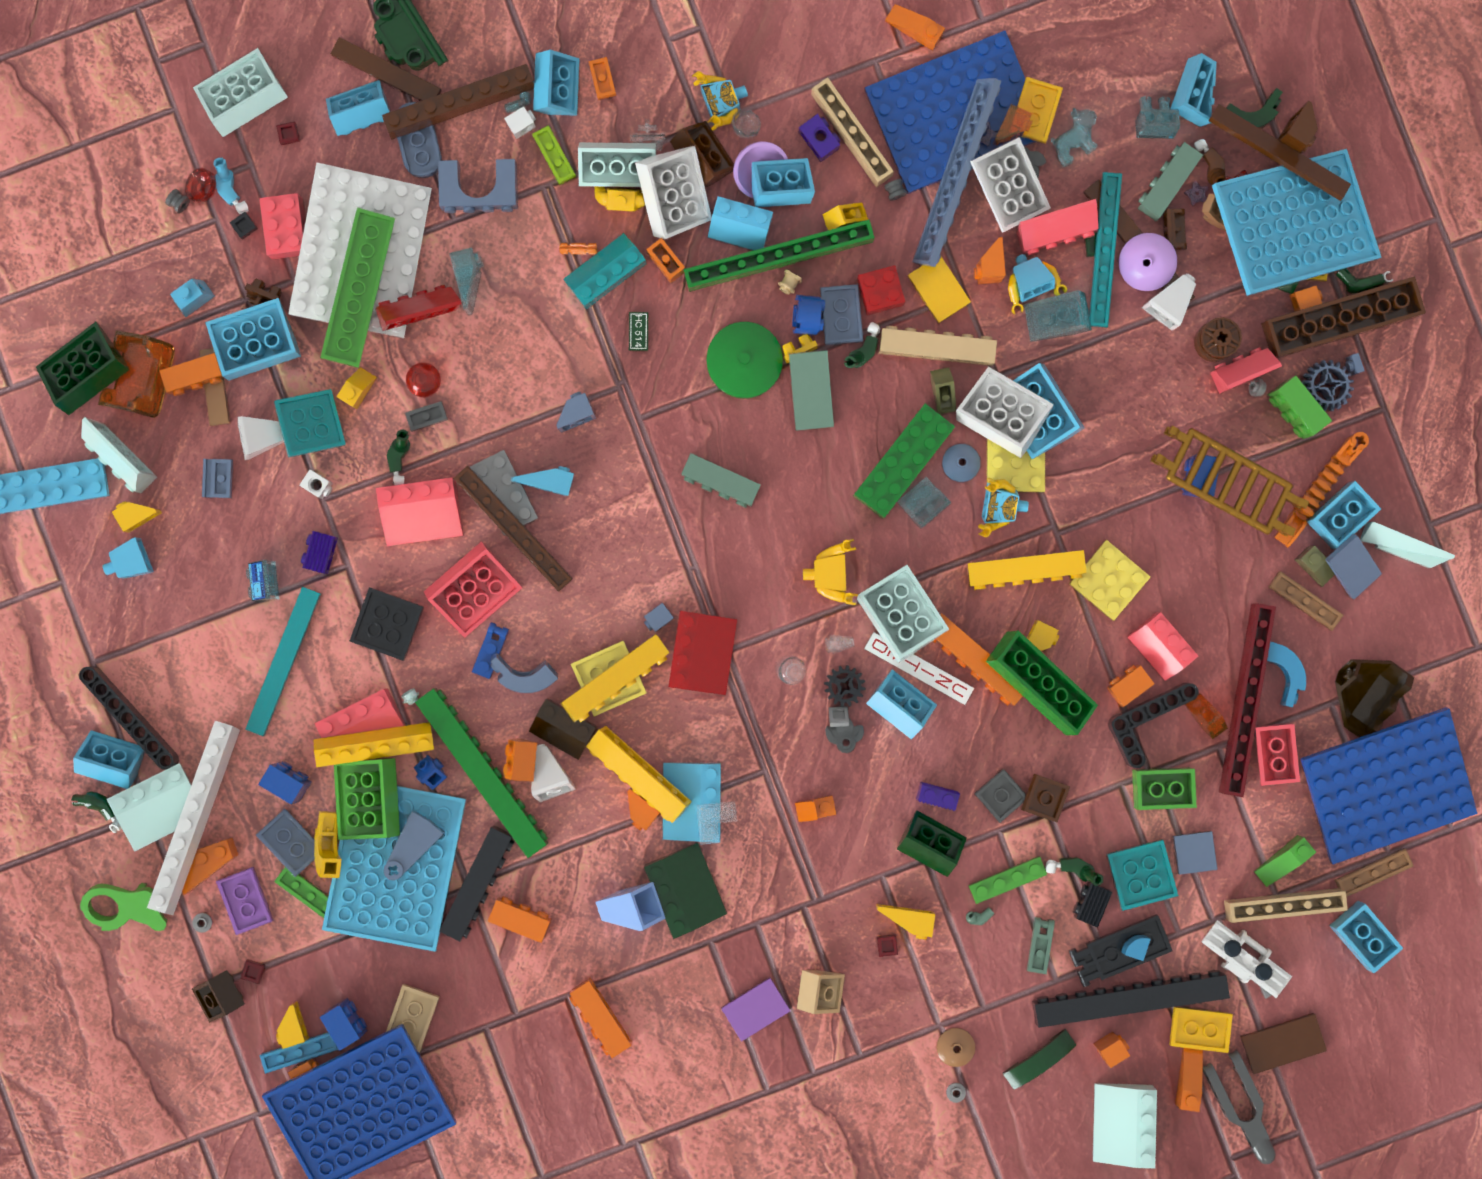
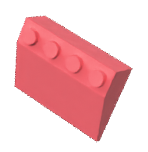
M1093 199L1021 221L1016 234L1022 254L1027 253L1030 256L1039 253V249L1046 248V250L1058 247L1057 244L1062 242L1070 244L1075 242L1076 238L1083 236L1086 239L1094 236V233L1098 230L1097 201Z
M452 477L376 488L378 508L387 546L463 536L456 481Z
M481 541L424 591L427 600L465 638L520 591L522 586Z
M388 688L314 723L321 738L406 726Z

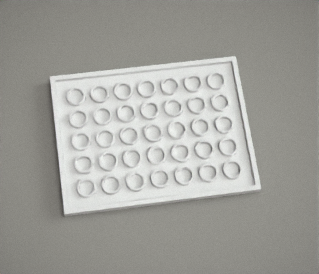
M316 163L288 315L329 323L356 210L361 208L395 218L368 331L404 338L406 325L382 331L375 309L379 306L378 303L390 300V303L398 301L397 298L408 295L409 298L412 297L432 188Z

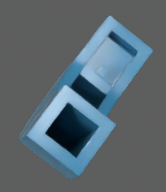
M1270 642L1267 662L1277 665L1285 676V687L1280 705L1293 707L1298 700L1297 690L1305 691L1306 689L1305 669L1293 651L1283 645Z

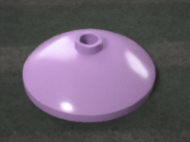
M766 141L755 142L745 147L737 156L733 168L734 180L738 188L745 195L753 198L752 162L788 160L784 151L777 145Z
M1143 233L1133 237L1124 245L1119 256V270L1123 279L1131 287L1141 291H1153L1163 287L1172 279L1177 268V254L1173 245L1165 237L1155 233ZM1145 259L1150 260L1149 266L1143 264Z

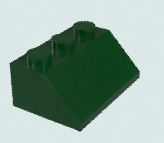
M916 810L901 837L897 850L948 877L958 864L967 837Z

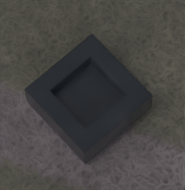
M246 212L230 222L242 240L258 229Z

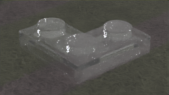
M735 801L696 805L700 845L720 843L718 823L737 821Z

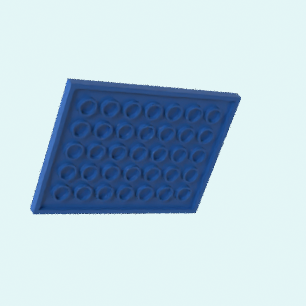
M1006 30L864 88L907 194L941 181L977 79L996 78L1001 80L1000 92L993 104V112L986 123L987 129L982 135L980 148L975 154L974 159L1019 137L1024 147L1037 142L1009 133L1025 82V76Z
M1447 707L1300 758L1328 857L1332 864L1477 814L1450 709Z
M403 1024L262 1095L263 1100L309 1179H348L456 1125L457 1122Z

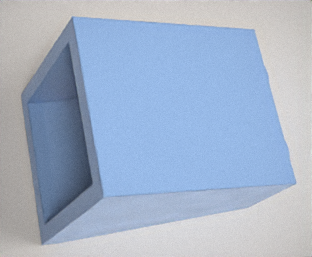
M653 882L619 890L596 902L602 921L638 931H643L665 919Z

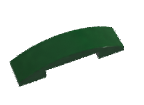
M1066 1029L1052 1037L1049 1043L1021 1063L1017 1062L1003 1072V1075L1015 1090L1059 1062L1076 1046V1043Z

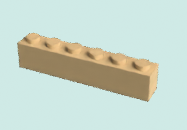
M827 77L814 86L811 92L812 97L876 188L890 179L894 171Z
M886 326V328L881 330L879 354L993 366L995 364L997 340H992V337L981 336V339L973 338L971 334H962V337L954 336L952 332H943L942 335L935 334L933 330H924L923 333L916 332L914 328L897 330L896 326Z
M1339 888L1224 900L1226 920L1231 923L1348 911L1346 891Z

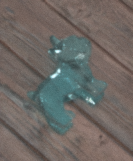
M1073 108V112L1070 113L1073 119L1072 128L1056 139L1051 138V142L1055 145L1058 154V160L1064 168L1074 161L1073 156L1069 154L1071 148L1081 147L1088 155L1098 147L1091 139V129L1097 120V115L1094 111L1089 109L1079 111Z

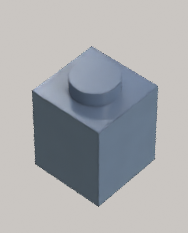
M661 603L644 616L646 619L644 624L650 631L654 630L657 632L672 621L674 617L664 603Z

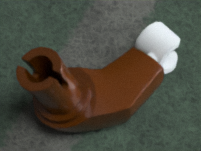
M1204 139L1196 141L1194 143L1196 150L1199 152L1204 150L1205 152L1203 158L1208 165V182L1213 185L1227 180L1225 178L1224 159L1213 147L1209 149Z

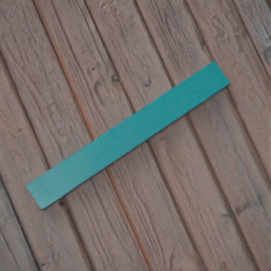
M1102 173L1088 326L1108 328L1122 173Z
M306 587L301 588L245 730L265 736L321 593Z

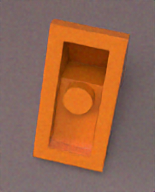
M832 795L795 803L799 822L818 820V818L836 815Z

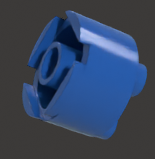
M796 295L795 300L799 301L798 305L793 307L792 327H796L793 333L817 335L823 330L824 319H821V311L825 310V300H821V297Z

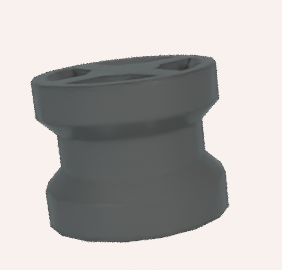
M902 179L891 181L884 186L885 190L889 193L888 198L890 201L899 199L907 194L906 189H903Z
M174 189L166 198L165 203L169 207H174V210L180 214L189 205L190 198L183 196L178 189Z

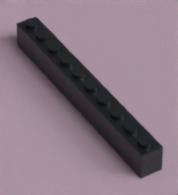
M1211 970L1205 975L1191 973L1189 977L1182 978V976H1172L1170 980L1163 981V979H1153L1151 983L1134 982L1132 986L1127 987L1115 985L1113 989L1107 990L1101 987L1095 988L1094 992L1088 993L1085 990L1076 991L1075 995L1061 993L1057 994L1056 998L1048 999V996L1038 997L1036 1001H1032L1035 1023L1038 1028L1229 999L1230 995L1226 975L1220 972V970Z

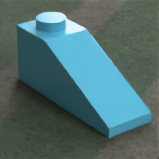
M559 466L558 469L511 477L510 481L568 496L574 473L569 472V468Z

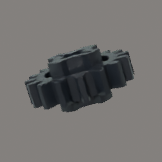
M846 665L845 670L838 666L839 671L836 672L832 669L833 675L826 676L829 682H824L828 686L824 691L830 692L828 699L834 698L833 704H837L839 701L841 707H843L844 703L847 702L850 707L851 701L858 703L857 697H863L860 691L866 690L865 687L861 686L865 680L859 679L862 673L855 674L856 668L850 671L848 665ZM841 673H848L845 678L839 679L836 677ZM854 678L857 681V689L853 687L852 681ZM848 681L850 688L842 691L840 683ZM832 683L837 686L838 691L836 695L832 690ZM844 694H853L851 698L842 699Z

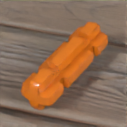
M560 243V254H568V252L571 254H597L596 243H589V245H586V243H570V245L568 243Z

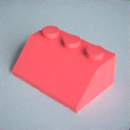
M1259 347L1250 351V356L1244 358L1243 355L1233 358V363L1226 365L1224 362L1215 366V371L1210 374L1220 394L1282 367V365L1268 348L1261 350Z
M1161 612L1153 614L1127 637L1164 681L1183 670L1198 657L1197 653Z
M1283 723L1256 727L1255 735L1261 786L1300 782L1294 724Z

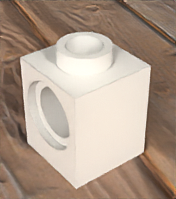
M524 106L504 118L516 139L536 128L533 122L536 120L531 110L527 111Z
M309 470L299 486L318 498L323 499L331 493L333 483L315 471ZM320 480L322 487L319 490H315L314 483Z

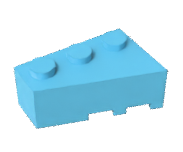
M1202 53L1188 58L1170 109L1199 127L1211 123L1208 120L1212 115V105H1214L1215 98H1212L1213 87L1216 82L1217 63Z

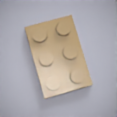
M403 984L386 1032L403 1024L417 1051L420 1053L440 996Z

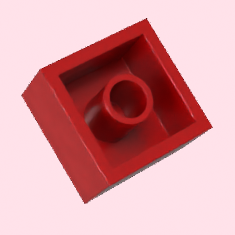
M895 265L858 275L857 282L867 316L904 306L905 299Z

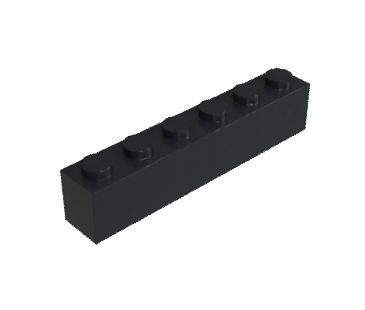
M494 825L490 828L439 932L459 942L463 937L467 939L472 929L469 925L472 920L476 921L480 913L478 907L480 903H485L489 895L486 891L489 885H494L497 879L495 873L498 868L501 869L506 861L503 857L506 851L510 852L514 845L513 837L510 833Z

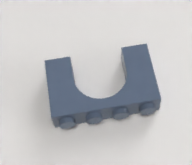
M496 159L495 186L488 195L481 198H473L463 193L460 184V164L458 160L438 161L439 207L445 213H456V210H463L465 213L483 210V212L490 213L494 212V209H502V212H512L513 209H518L517 162L515 159Z

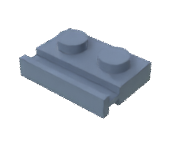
M203 459L202 497L232 498L233 460Z

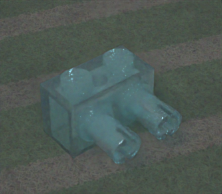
M1146 96L1139 99L1140 112L1135 120L1136 138H1175L1180 128L1179 110H1171V99L1169 97H1166V101L1165 97L1158 99L1159 109H1152L1151 97H1147V101Z

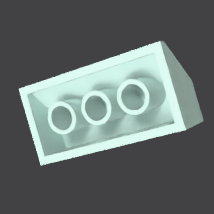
M579 142V186L641 187L635 162L656 155V143Z

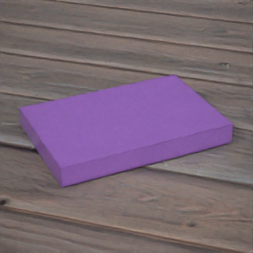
M254 867L216 881L236 935L274 921Z
M770 977L721 1007L741 1042L790 1012V1008Z

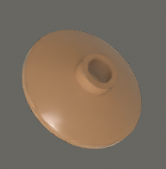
M951 1028L943 1032L939 1037L937 1053L945 1064L952 1067H960L966 1065L973 1058L975 1042L967 1031L961 1028ZM959 1046L960 1051L954 1052L953 1048Z

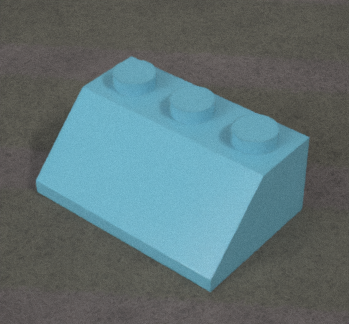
M546 50L535 54L533 111L547 115H577L579 58L554 50Z
M380 80L326 98L328 115L337 136L348 135L354 130L367 128L376 122H384L382 115L390 112Z
M808 158L752 162V195L755 207L811 204L815 189Z
M718 196L712 214L708 238L753 251L764 248L773 212Z
M893 669L866 703L910 739L924 727L937 706L936 703Z
M91 730L73 758L74 773L128 789L138 775L145 751L137 744Z

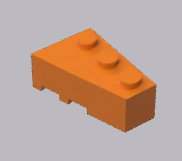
M233 837L197 849L182 890L183 895L194 890L238 856Z

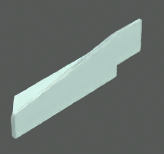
M1376 522L1366 523L1360 537L1361 542L1376 544V549L1427 568H1432L1455 557V555Z

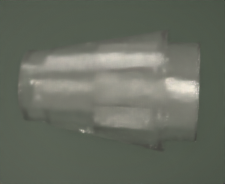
M830 635L828 638H825L827 653L835 654L853 648V636Z

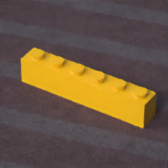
M1084 550L967 564L970 587L974 586V590L986 589V585L993 584V587L996 588L1005 587L1007 582H1012L1014 586L1023 585L1025 580H1032V583L1044 582L1043 578H1051V581L1063 580V576L1070 575L1071 579L1082 578V574H1086Z
M654 635L561 702V705L574 722L579 720L581 723L590 716L588 714L589 711L592 709L599 710L605 705L604 701L607 698L614 699L621 693L620 689L626 686L629 688L636 683L635 678L641 674L644 677L652 671L650 667L655 663L659 666L666 661V655L669 654V651L659 637Z
M429 722L313 739L316 767L434 750Z
M607 726L599 729L586 745L594 757H598L603 761L605 767L613 770L622 782L629 784L633 791L647 800L649 806L656 808L665 820L673 823L692 802Z

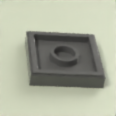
M1004 769L999 771L974 793L999 823L1023 804L1026 794Z

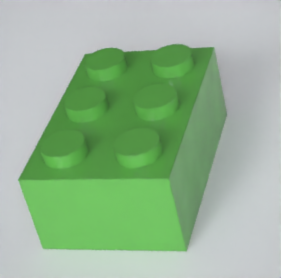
M1297 376L1285 380L1267 394L1270 397V403L1275 408L1278 407L1282 412V418L1287 423L1290 422L1294 427V433L1300 438L1305 439L1314 436L1332 422L1331 418Z
M1194 768L1132 770L1135 809L1197 808Z

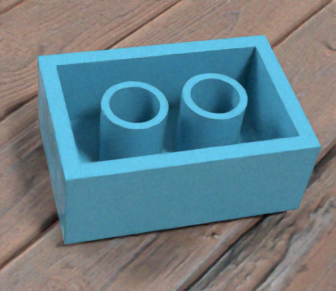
M1352 481L1341 488L1307 521L1331 549H1337L1353 533L1355 534L1374 517L1381 508L1356 481Z
M1360 901L1353 904L1348 911H1345L1329 925L1361 964L1372 973L1377 972L1403 949L1370 908Z

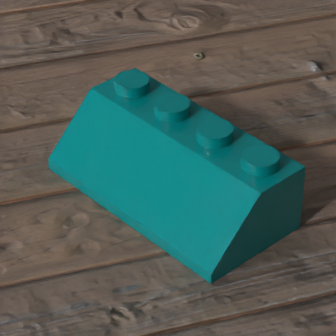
M623 233L563 280L587 310L647 263L637 247Z

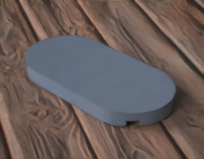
M409 102L403 104L400 108L412 105L416 102ZM434 125L397 138L403 163L410 174L418 178H428L438 171V161H442V155Z

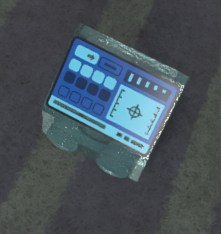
M262 560L248 563L246 576L247 579H250L248 595L249 598H252V602L278 600L279 590L276 562Z

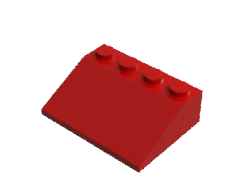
M445 285L435 287V291L429 293L427 290L416 292V296L411 298L405 295L398 297V301L390 303V300L380 302L375 310L382 331L454 312L461 306V300L451 286L446 288Z
M680 611L668 687L726 695L737 619Z

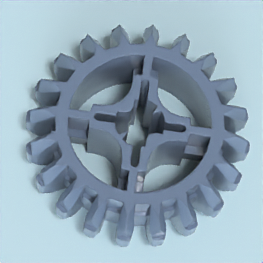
M1322 360L1320 364L1314 363L1313 368L1309 367L1307 369L1308 373L1303 374L1306 380L1301 381L1323 410L1326 411L1328 409L1330 412L1334 411L1335 408H1342L1341 404H1347L1346 398H1351L1352 395L1349 392L1354 390L1353 387L1349 386V384L1354 383V380L1348 379L1351 373H1345L1347 367L1344 366L1340 369V363L1337 362L1334 365L1333 360H1329L1328 363L1325 360ZM1321 372L1319 384L1314 385L1317 374ZM1331 373H1333L1339 380H1334L1331 376ZM1325 384H1327V385H1334V386H1332V387H1330V388H1328V387H1320V386H1323V385H1325ZM1341 387L1338 397L1334 400L1335 389ZM1316 392L1322 393L1323 398L1326 399V400H1323L1322 398H1320V397L1316 394Z

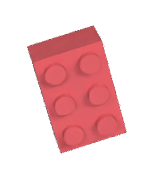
M298 193L259 198L267 256L272 260L299 256L306 222L303 198Z

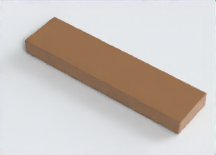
M214 348L199 350L200 357L215 353ZM224 378L221 379L222 382L217 384H204L210 426L230 424Z
M1281 571L1277 573L1268 588L1330 631L1334 630L1343 617V614Z
M1402 848L1335 879V883L1339 889L1346 891V897L1414 865L1407 850Z

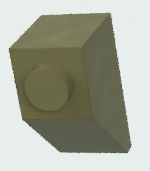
M949 367L930 371L937 413L944 414L956 411L955 386Z
M1315 545L1308 546L1295 559L1321 587L1335 575L1326 562V557Z

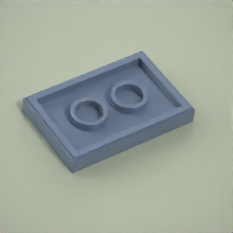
M858 284L821 287V300H825V310L822 311L825 345L863 342Z
M1354 533L1325 559L1352 599L1358 597L1382 575L1367 549Z
M286 809L280 812L256 834V837L294 877H297L315 860V839Z

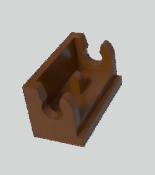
M1182 208L1166 209L1163 213L1164 237L1170 241L1175 250L1187 249L1185 209Z

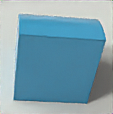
M1145 935L1133 936L1125 942L1121 952L1126 956L1144 961L1151 939Z

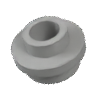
M1256 378L1249 384L1251 396H1262L1265 393L1267 385L1263 379Z
M206 913L197 914L192 921L193 928L200 933L208 931L212 926L211 917ZM200 920L205 922L204 926L199 925Z
M952 1083L947 1087L946 1095L950 1101L958 1103L965 1098L966 1091L962 1084ZM959 1090L960 1093L958 1096H954L953 1091Z

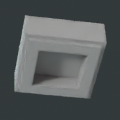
M848 706L829 707L830 727L849 726Z

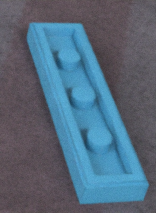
M329 1032L311 1037L303 1043L285 1049L280 1047L262 1053L259 1056L266 1074L339 1049Z

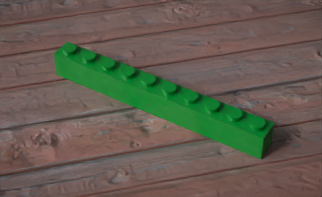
M869 219L684 269V275L689 292L873 243L874 234Z
M433 688L415 701L416 705L526 857H531L548 844L547 834L543 829L539 830L535 825L537 823L536 819L532 814L528 815L524 810L526 806L520 798L516 799L513 794L515 792L513 787L503 781L501 778L503 777L502 772L498 767L494 768L490 763L492 759L486 751L482 752L479 747L481 745L479 740L469 734L468 730L470 729L464 720H459L456 716L458 712L453 705L449 706L445 699L447 697L441 689Z

